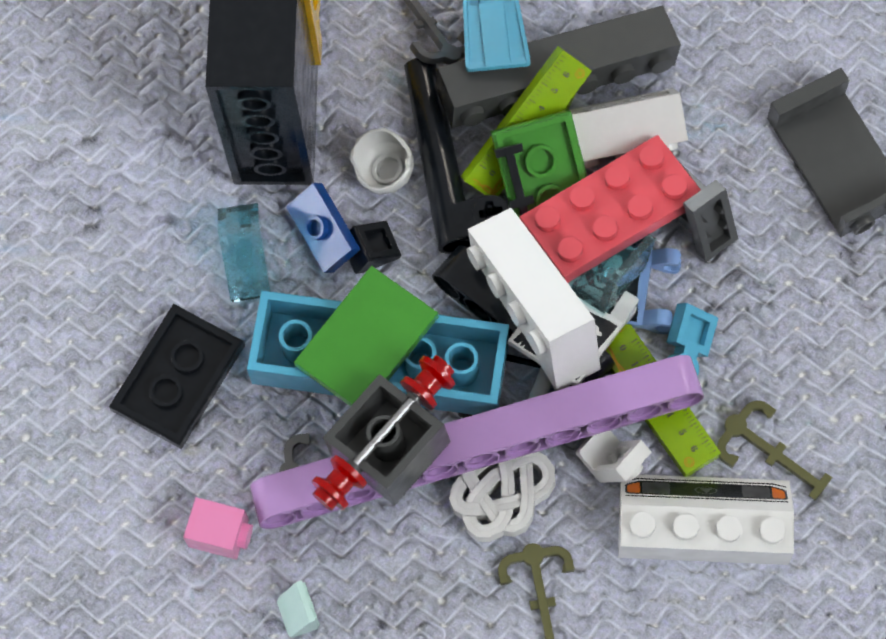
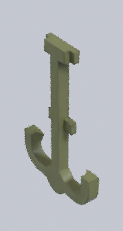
M752 401L739 414L730 415L726 419L724 425L725 432L719 439L717 448L721 452L720 460L730 468L734 467L739 456L729 454L726 451V445L732 437L742 436L768 455V458L765 460L768 465L772 467L777 462L812 487L813 490L808 496L814 501L833 478L825 473L818 480L783 454L787 447L783 443L779 442L774 448L747 428L746 419L752 412L760 411L768 419L772 418L775 414L776 409L766 402Z
M531 543L526 545L522 552L507 555L501 560L498 567L500 585L513 582L507 574V569L510 565L524 562L530 566L537 600L529 601L531 611L540 610L545 639H554L548 607L556 606L555 597L546 598L540 564L544 558L558 556L564 561L561 573H570L575 571L571 554L563 547L551 546L542 548L538 544Z

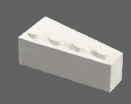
M509 208L469 228L468 234L471 246L466 250L472 265L477 271L480 269L483 271L492 293L496 298L500 299L516 327L518 328L519 326L555 390H561L572 385L571 381L586 374L585 377L601 370L595 319L514 210Z

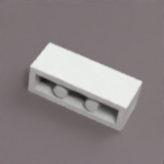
M673 88L569 109L572 113L585 168L599 165L600 158L614 156L617 159L656 135L661 138L670 151L678 148V142L688 141L680 92Z

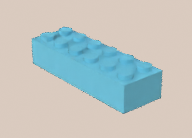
M261 290L247 365L251 383L334 395L295 367L294 361L342 301ZM438 315L439 318L389 380L390 383L407 394L400 381L405 376L414 379L422 371L418 362L422 356L432 359L437 355L453 368L454 374L451 377L455 381V385L451 390L442 387L434 395L437 403L434 410L476 415L499 408L508 352L509 324Z

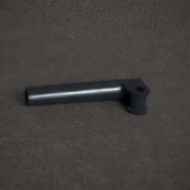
M415 58L404 65L438 250L441 253L451 254L458 245L471 246L468 234L469 228L489 219L488 217L491 215H497L509 209L506 201L496 195H486L471 200L465 199L448 118L435 89L437 78L436 64H427Z

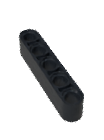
M458 245L432 274L434 282L447 295L480 320L509 324L510 338L517 329L516 325L500 299L496 298L492 293L481 269L477 271L472 265L466 250L468 247ZM606 351L599 358L601 370L585 377L582 383L605 377L615 365L614 360Z

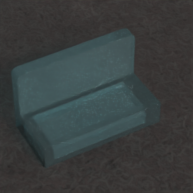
M648 234L636 249L629 246L586 273L581 274L572 284V290L583 304L604 316L646 268L656 237Z

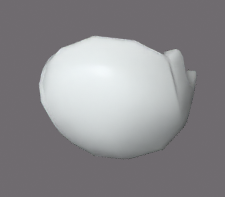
M386 128L371 129L357 138L350 152L349 159L354 167L357 180L364 188L369 189L371 192L379 195L394 193L409 182L414 168V158L410 147L398 134Z

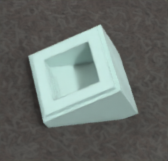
M302 580L298 581L277 599V604L290 638L319 629L318 626H320L307 586Z

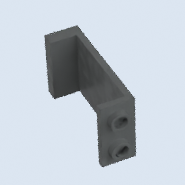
M842 68L771 102L767 117L840 237L852 231L855 235L861 234L870 229L876 223L875 220L886 214V157L845 94L850 80Z

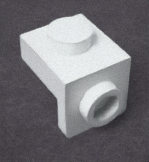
M611 430L589 436L576 450V455L600 483L631 481L642 471V463L651 454L650 449L642 440L620 442Z

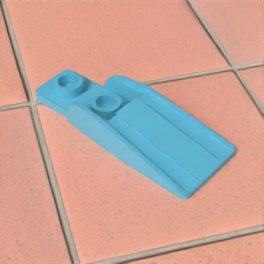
M463 0L465 68L467 72L528 67L531 64L519 0Z

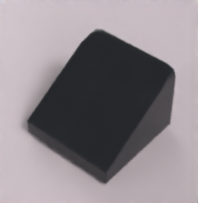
M387 221L357 225L350 229L361 249L349 259L355 274L364 273L370 266L377 268L402 256Z

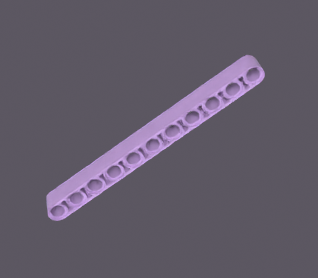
M688 355L673 356L445 423L444 425L451 442L410 489L691 407L704 398L692 358ZM332 457L264 476L252 482L250 489L259 526L264 529H274L341 510L336 506L330 511L312 495L316 488L311 481L315 476L326 478L333 471V466L330 462ZM368 484L363 489L353 487L345 495L349 504L347 507L383 497Z

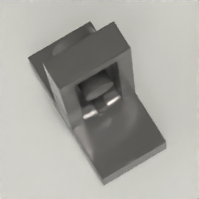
M683 166L701 190L683 203L686 213L676 219L691 232L696 253L707 262L738 240V235L726 188L717 180L705 186Z

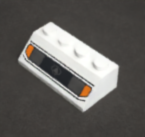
M639 474L629 482H620L618 558L788 565L794 554V508L789 480Z

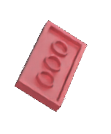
M656 135L519 217L567 283L686 213L683 203L701 189L661 138Z

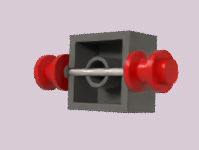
M435 355L431 359L427 356H422L418 361L422 371L414 379L405 376L400 381L407 394L403 393L379 374L325 434L323 440L333 456L330 460L333 471L326 478L315 476L311 481L316 488L312 495L330 511L336 506L341 510H345L349 505L345 495L353 487L363 489L367 484L395 506L449 445L451 441L445 425L421 407L422 405L429 410H433L437 406L434 395L441 387L451 390L455 385V381L451 377L454 374V370L441 357Z

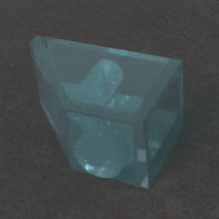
M258 203L219 208L218 234L230 301L237 302L260 298L261 290L271 292Z

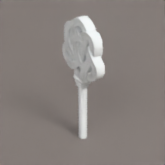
M542 367L539 370L528 399L547 394L552 383ZM540 452L531 453L497 463L498 466L493 470L491 469L496 464L463 473L452 485L449 502L454 514L463 520L467 533L477 542H491L502 536L516 537L527 531L533 521L535 506L549 498L556 486L555 467L546 455ZM533 468L538 470L542 476L540 482L535 486ZM520 472L521 493L515 494L514 475ZM501 485V498L492 500L490 495ZM469 492L466 501H464L465 495ZM519 512L517 517L514 518V513ZM488 520L489 524L481 525L478 521Z

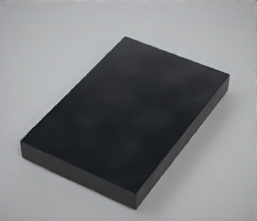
M173 303L109 408L112 412L182 449L245 347V343L243 340Z

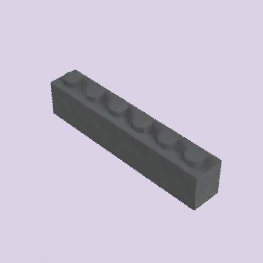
M662 5L528 42L531 61L528 67L467 72L465 60L438 67L435 89L451 128L462 125L468 127L475 126L486 118L501 114L506 116L557 46L592 70L591 74L576 92L583 95L603 85L614 82L616 84H623L629 82L635 76L649 72L658 74L667 71L675 65L681 43Z

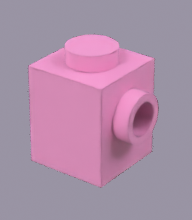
M196 497L183 538L190 548L237 560L240 548L247 549L253 525L248 524L249 519L244 509Z

